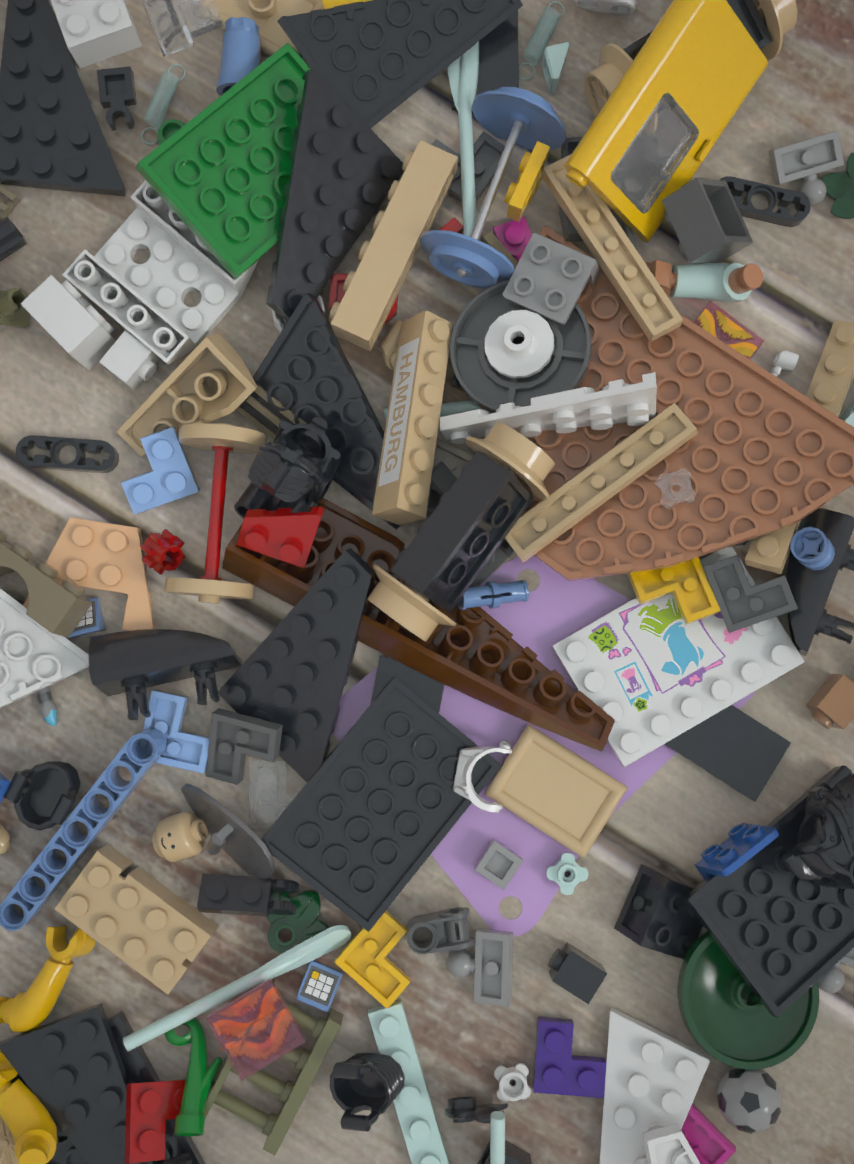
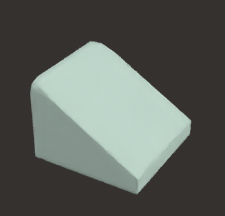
M569 42L545 47L541 66L550 95L556 93L566 61Z

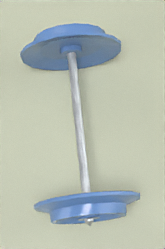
M501 87L494 91H486L478 94L472 103L474 117L482 127L497 138L507 142L471 237L452 231L432 230L424 232L420 239L423 250L429 255L430 264L438 272L454 281L472 287L488 288L496 283L510 280L515 270L514 265L505 255L490 245L479 241L515 143L533 150L536 142L539 141L550 146V150L560 148L567 138L566 128L558 118L557 112L552 105L541 96L517 87Z

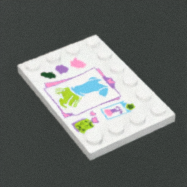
M727 547L700 560V563L704 570L705 566L737 554L733 547ZM741 561L750 587L756 586L754 580L752 579V577L750 576V574L748 573L747 569ZM672 593L641 605L636 597L552 646L577 691H581L615 719L607 741L622 767H626L805 662L777 617L731 633L727 630L721 611L685 625Z

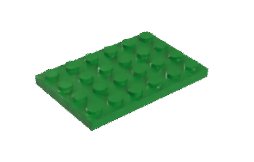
M288 42L139 161L136 166V170L235 280L279 242L277 233L281 209L285 204V184L289 182L292 160L289 158L293 133L298 122L296 117L297 108L302 101L305 82L302 77L310 69Z

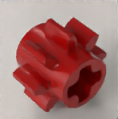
M164 529L162 534H153L151 532L144 544L141 545L146 554L141 560L160 575H162L164 570L175 571L185 558L180 549L185 543L167 529Z

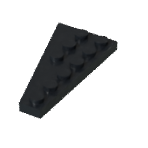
M102 1003L0 1042L1 1052L45 1106L52 1118L88 1164H128L125 1163L126 1088L130 1082ZM149 1161V1162H140V1163H131V1164H158V1161Z

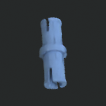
M525 580L499 584L496 581H488L483 586L469 587L457 604L460 610L488 606L490 609L499 608L500 604L527 601L529 589Z

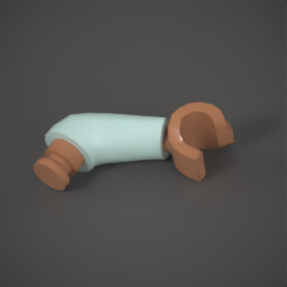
M654 260L651 263L645 262L668 298L670 296L730 303L746 299L751 291L760 287L763 282L762 270L754 263L745 266L740 263H695L674 265L672 268L670 263L660 260Z

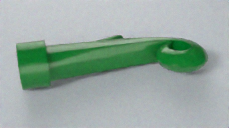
M195 1017L182 1024L186 1025L190 1030L186 1035H176L174 1032L175 1028L165 1033L167 1041L172 1045L182 1046L191 1043L180 1112L176 1116L174 1135L193 1137L204 1135V1110L213 1079L222 1064V1059L217 1057L207 1069L206 1037L201 1023Z

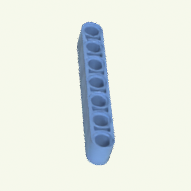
M156 728L143 729L125 743L0 904V925L10 931L21 929L44 907L164 753L167 741L160 730ZM141 738H145L152 743V754L143 752L140 747ZM120 766L128 768L131 773L130 781L121 778L119 774ZM98 794H103L109 799V808H104L99 804ZM77 821L87 826L88 835L78 831ZM56 849H60L65 853L66 862L59 860L56 855ZM35 876L44 881L45 889L36 884ZM14 904L21 906L24 915L16 912Z

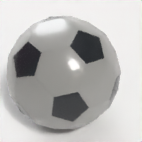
M733 1067L723 1075L717 1088V1102L720 1112L730 1125L738 1131L755 1134L765 1132L777 1122L782 1111V1095L776 1081L770 1074L763 1069L747 1070Z

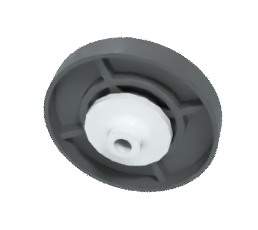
M509 280L490 286L475 296L458 317L450 343L453 370L466 395L483 410L489 413H496L501 404L513 402L515 406H530L531 398L580 388L589 369L592 349L589 326L583 311L577 303L566 324L561 325L506 300L503 297V292Z

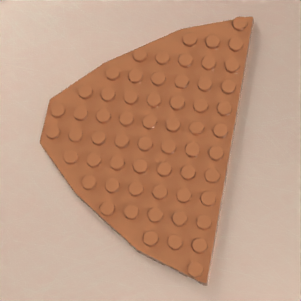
M546 225L543 227L540 233L541 236L594 258L572 242L565 241L564 237ZM598 264L601 273L595 285L587 282L577 301L589 326L592 349L589 369L580 388L590 387L595 392L602 391L603 387L609 385L608 382L623 379L627 384L643 382L642 375L656 372V416L673 403H676L697 428L698 434L534 555L536 558L567 581L668 568L796 524L854 485V427L681 314L683 322L680 327L650 342ZM626 422L613 424V427L605 430H594L591 426L577 427V430L572 433H557L556 430L541 431V434L538 436L526 438L542 449L555 463V466L542 482L550 496L642 426H628ZM533 496L534 499L521 516L543 500Z

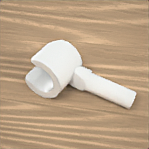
M787 350L778 353L774 358L773 368L770 373L778 377L781 370L792 372L797 364L799 355Z

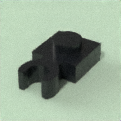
M131 66L97 70L100 103L104 109L109 108L106 113V121L111 130H116L115 123L119 117H125L129 129L134 128L135 120L127 107L137 105L134 72Z

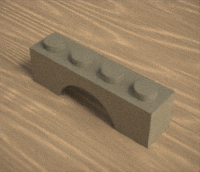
M0 530V576L12 572L20 574L27 585L29 593L26 615L52 634L69 638L92 605V602L82 596L85 590L68 579L62 582L56 577L59 572L43 561L37 564L30 559L33 555L30 550L16 542L13 545L5 541L8 535Z

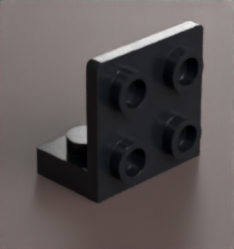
M641 864L614 929L642 947L684 960L692 945L697 941L703 924L683 899L694 888L676 882L653 868Z

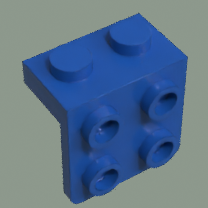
M741 823L728 832L729 838L720 845L714 844L704 850L701 854L702 859L694 864L703 879H706L710 874L726 877L776 839L779 833L775 827Z

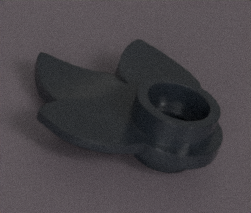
M473 1096L448 1099V1108L445 1109V1115L453 1119L454 1123L472 1122L474 1120L483 1124L490 1123L491 1113L506 1109L508 1103L476 1105V1097Z

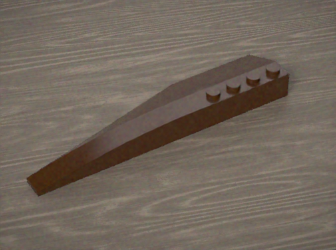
M324 498L315 506L324 508V512L305 568L238 546L237 541L242 524L225 549L222 569L294 607L345 550L349 548L373 570L372 566L376 564L403 585L406 583L390 571L396 564L398 555L405 549V544L396 536ZM377 574L374 579L373 587L369 591V595L380 582ZM368 600L366 613L363 614L358 632V641L503 712L598 751L604 749L615 719L581 691L575 692L563 681L565 678L555 669L550 671L536 659L538 655L527 646L523 648L512 639L513 634L481 607L460 610L458 604H456L449 614L429 600V604L457 624L455 627L438 624L425 642Z

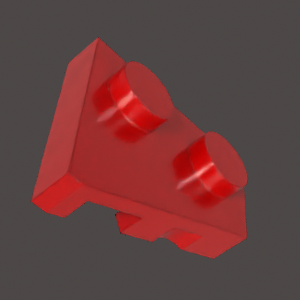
M313 507L311 512L293 513L292 508H278L275 511H267L265 509L248 510L242 523L237 545L305 568L324 508Z

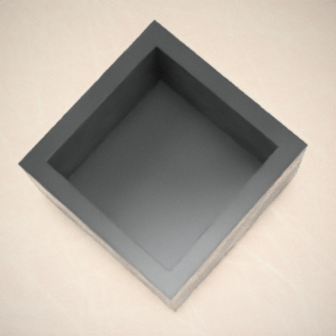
M696 177L661 200L666 209L664 212L665 219L668 225L675 230L680 241L678 243L679 251L689 263H720L753 243L726 181Z

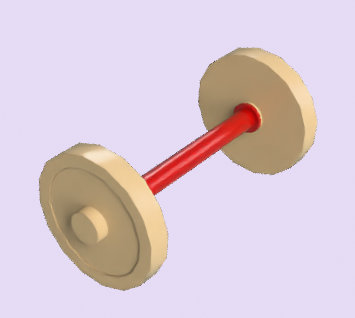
M192 423L179 427L178 442L192 448L214 451L215 457L204 576H200V579L168 577L165 581V592L199 596L198 602L219 604L220 598L254 600L255 585L221 581L222 578H218L229 453H258L260 445L267 444L268 437L266 434L225 423Z

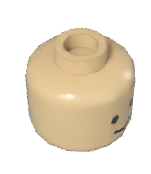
M181 812L166 817L157 824L152 836L153 847L160 857L169 862H179L197 856L202 852L208 831L204 821L198 819L196 815L191 812Z

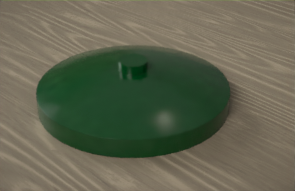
M708 931L700 936L692 945L680 969L677 997L683 1022L695 1042L722 1063L747 1070H758L775 1066L796 1053L805 1043L814 1027L819 1009L818 981L776 1018L770 1015Z

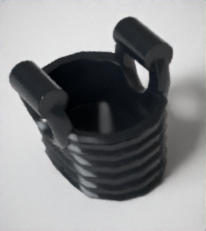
M51 761L35 765L32 769H25L21 772L16 771L4 797L14 803L19 821L28 828L40 831L51 828L56 824L62 825L75 801L81 783L77 770L71 764Z
M357 1053L346 1061L335 1063L333 1072L330 1075V1090L333 1099L345 1111L341 1118L342 1129L368 1132L371 1125L377 1121L379 1115L385 1113L401 1092V1089L404 1087L405 1075L401 1065L391 1056L380 1053ZM363 1110L371 1111L368 1116L354 1115Z

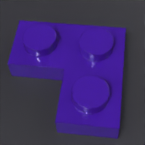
M537 1017L533 1092L604 1098L605 1058L572 1055L574 1029L572 1019Z

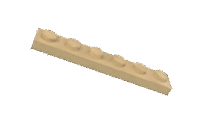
M571 155L544 167L541 173L542 179L649 341L652 342L680 327L683 322L682 317L605 202L589 185L586 184L584 188H580L566 177L568 171L564 165Z
M673 403L552 493L548 500H543L521 516L505 537L506 541L524 563L697 435V428L677 404Z

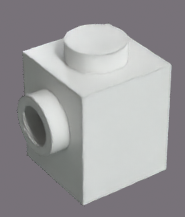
M125 330L99 362L131 389L135 390L143 380L147 381L153 376L157 369L156 364L160 359L136 337Z

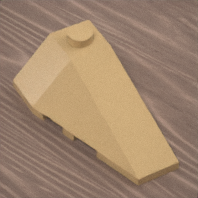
M219 333L203 339L117 430V433L140 456H143L146 452L141 443V437L175 426L179 436V427L182 425L211 423L234 412L258 387L243 358Z

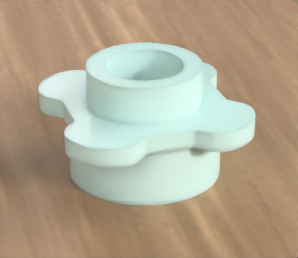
M570 852L563 853L561 859L557 860L553 866H549L546 871L548 879L555 881L560 886V891L564 895H571L574 892V887L580 881H586L589 875L588 870L585 867H580L575 861V856ZM567 870L571 872L569 877L564 876V872Z

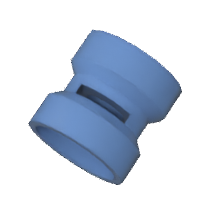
M813 527L803 528L792 537L790 543L791 552L807 569L814 571L822 570L833 561L835 556L834 546L819 529Z

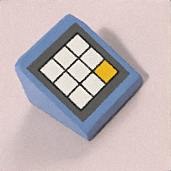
M99 597L87 599L92 602V605L69 638L106 630Z
M315 960L311 961L296 999L328 1012L343 972Z

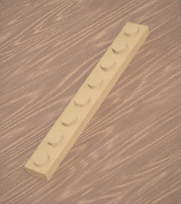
M834 320L806 396L839 417L854 376V323ZM800 521L791 526L753 538L745 558L746 565L781 574L791 549L792 537L797 532Z

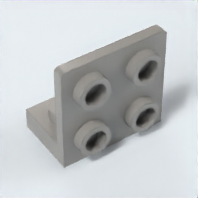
M534 232L503 292V297L554 322L565 325L586 283L595 285L601 272L596 259Z

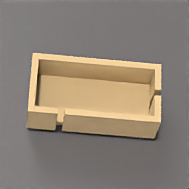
M107 844L96 851L54 909L169 995L219 926L140 867H137L124 878L120 874L126 871L133 862Z

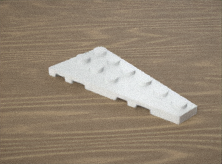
M656 372L642 375L643 382L636 384H627L623 379L608 382L609 385L603 387L602 391L595 392L590 387H581L531 398L530 406L520 407L510 402L501 404L496 413L489 414L486 410L477 409L440 417V431L444 438L450 440L451 443L462 444L466 443L465 439L467 437H486L496 422L511 427L525 437L538 436L541 434V431L556 430L557 433H572L577 430V427L591 426L594 430H605L613 427V424L626 422L628 426H643L649 420L656 417Z
M613 1007L610 1009L600 1164H648L642 1133L676 1123L682 1129L709 1065L710 1056Z

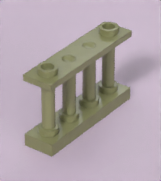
M269 979L265 986L257 985L255 991L263 987V993L265 994L273 987L276 979ZM261 994L262 997L259 998L258 1004H255V1008L247 1020L250 1021L254 1018L244 1037H241L243 1041L239 1052L246 1039L253 1043H261L270 1036L265 1031H261V1035L256 1037L252 1036L250 1038L248 1036L260 1012L259 1009L264 994ZM279 1000L278 1006H276L277 1012L275 1013L278 1014L280 1010L286 1007L294 1021L293 1023L312 1032L311 1037L315 1038L310 1051L306 1048L301 1051L285 1042V1044H282L283 1048L280 1047L279 1053L277 1052L276 1054L295 1064V1069L299 1070L294 1083L290 1080L285 1083L236 1056L233 1057L230 1053L217 1081H213L204 1110L205 1118L214 1103L262 1128V1133L267 1135L263 1150L275 1156L341 1027L344 1014L332 1008L327 1018L320 1016L317 1019L295 1006ZM229 1071L279 1096L278 1101L282 1102L283 1105L278 1114L271 1112L269 1115L221 1090Z

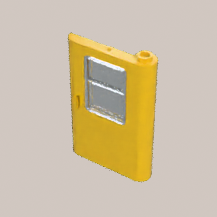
M726 0L672 1L564 165L568 171L566 177L573 184L580 188H584L586 184L589 185L606 205L627 226L632 228L633 232L645 243L650 241L665 219L664 212L666 209L661 200L690 182L768 66L766 57Z

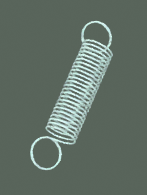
M554 1L545 8L523 53L524 58L526 54H530L534 57L527 58L538 62L522 63L519 68L524 64H529L534 69L535 74L533 65L539 63L560 17L564 14L562 3ZM553 3H558L563 7V13L560 15L554 12L555 14L552 16L548 13V10L555 9L549 6ZM519 75V77H520L522 80H530V79L533 78V76H532V77H530V78H528V79H525V78H522V77Z
M172 65L168 72H163L155 90L156 92L150 102L151 104L145 114L144 121L146 123L149 121L154 125H158L154 127L159 128L162 125L178 83L185 77L184 70V75L181 79L173 80L172 78L175 75L170 73L169 70L173 66H180L184 70L181 65ZM157 100L163 102L161 103L162 105H160L161 107L159 108L155 107L157 106L156 104H158L157 102H159ZM148 127V128L144 129L143 132H142V135H141L142 140H143V133H144L147 129H154V130L158 133V131H157L156 129H159V128ZM157 139L156 142L151 143V144H150V143H147V142H145V141H144V143H146L147 145H154V144H156V143L158 142V139Z

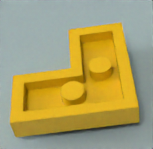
M537 141L532 153L525 152L518 169L520 174L517 182L510 184L504 202L508 204V218L519 222L527 204L531 205L542 181L541 173L542 169L546 167L550 146Z
M699 558L668 568L627 573L640 605L672 593L685 625L721 611Z
M387 910L369 932L362 927L336 957L334 962L386 1009L392 1005L411 982V978L386 957L407 932L406 927Z

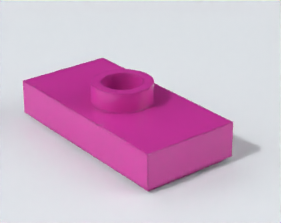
M692 1103L682 1126V1133L700 1164H724L736 1152V1146Z

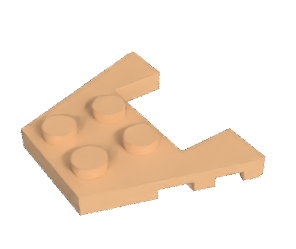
M70 517L46 561L47 564L59 572L56 577L62 582L68 579L80 587L128 594L122 630L156 629L151 607L153 605L151 592H149L146 572H148L147 565L141 560L145 556V552L141 548V545H143L141 529ZM29 595L23 604L26 608H28Z

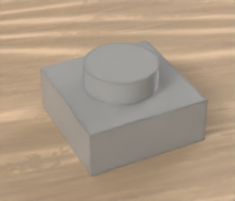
M493 839L474 869L504 890L523 862V858Z

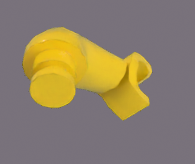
M67 926L47 927L46 947L51 957H48L27 991L18 993L15 998L0 996V1024H9L13 1032L20 1033L28 1032L40 1026L50 1015L74 965L71 959L90 953L95 946L96 940L80 928H77L68 944L65 937Z
M0 1050V1117L13 1136L15 1157L19 1164H46L53 1158L58 1142L57 1126L45 1106L20 1079H17L14 1083L10 1082L18 1072Z

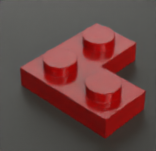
M185 1079L127 1084L125 1163L165 1160L166 1120L176 1119V1116L179 1115Z

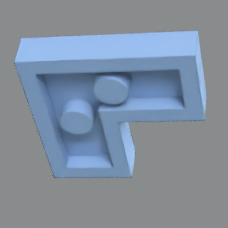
M175 426L146 435L140 439L153 470L121 482L134 515L197 493L200 490L183 446L178 442L179 436Z
M152 690L149 700L151 716L145 717L143 729L156 728L164 734L167 741L166 749L156 763L203 774L206 773L210 737L181 731L188 697ZM141 738L140 747L143 752L152 754V743L145 738Z

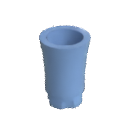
M231 17L225 22L221 67L216 92L219 95H223L261 64V39L258 36L259 26L255 20L246 17Z

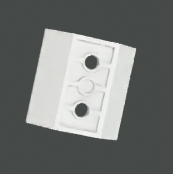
M145 180L131 196L132 201L137 207L95 256L84 249L62 275L169 365L193 351L238 302L258 261L235 280ZM140 249H148L150 251L149 260L143 264L135 263V253ZM196 291L201 293L202 298L197 306L188 307L184 304V298L189 292Z

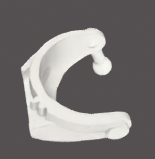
M503 740L499 743V747L475 746L461 749L453 791L469 799L482 810L499 813L503 805L488 802L481 798L474 790L471 782V773L475 763L488 753L502 752L503 754H512L510 743Z

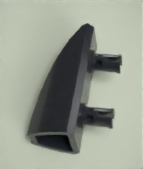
M818 508L803 518L797 531L807 527L817 528L822 531L835 549V556L831 564L822 570L814 571L803 566L794 557L791 549L789 555L787 581L798 607L796 610L787 612L789 629L793 644L800 655L804 656L808 653L814 635L818 636L819 633L845 641L848 644H851L853 636L838 628L854 631V622L826 613L827 609H824L838 570L842 571L843 568L854 571V549L851 548V544H848L854 529V517L823 508Z
M143 629L92 636L89 643V675L92 684L107 696L125 693L128 710L127 717L129 720H138V706L143 716L146 718L151 716L146 688L192 677L195 678L197 704L207 705V688L210 698L217 703L220 701V696L218 695L215 672L242 665V660L227 641L207 634L185 630Z

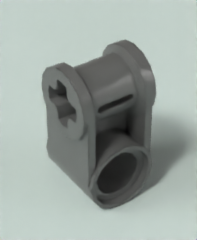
M456 907L441 912L412 917L406 926V938L410 949L417 954H428L440 951L463 950L474 946V938L470 937L467 919L470 915V909L467 907ZM455 923H457V926H458V934H457V935H456V930H455ZM419 927H426L430 929L431 936L426 941H417L412 937L413 932Z

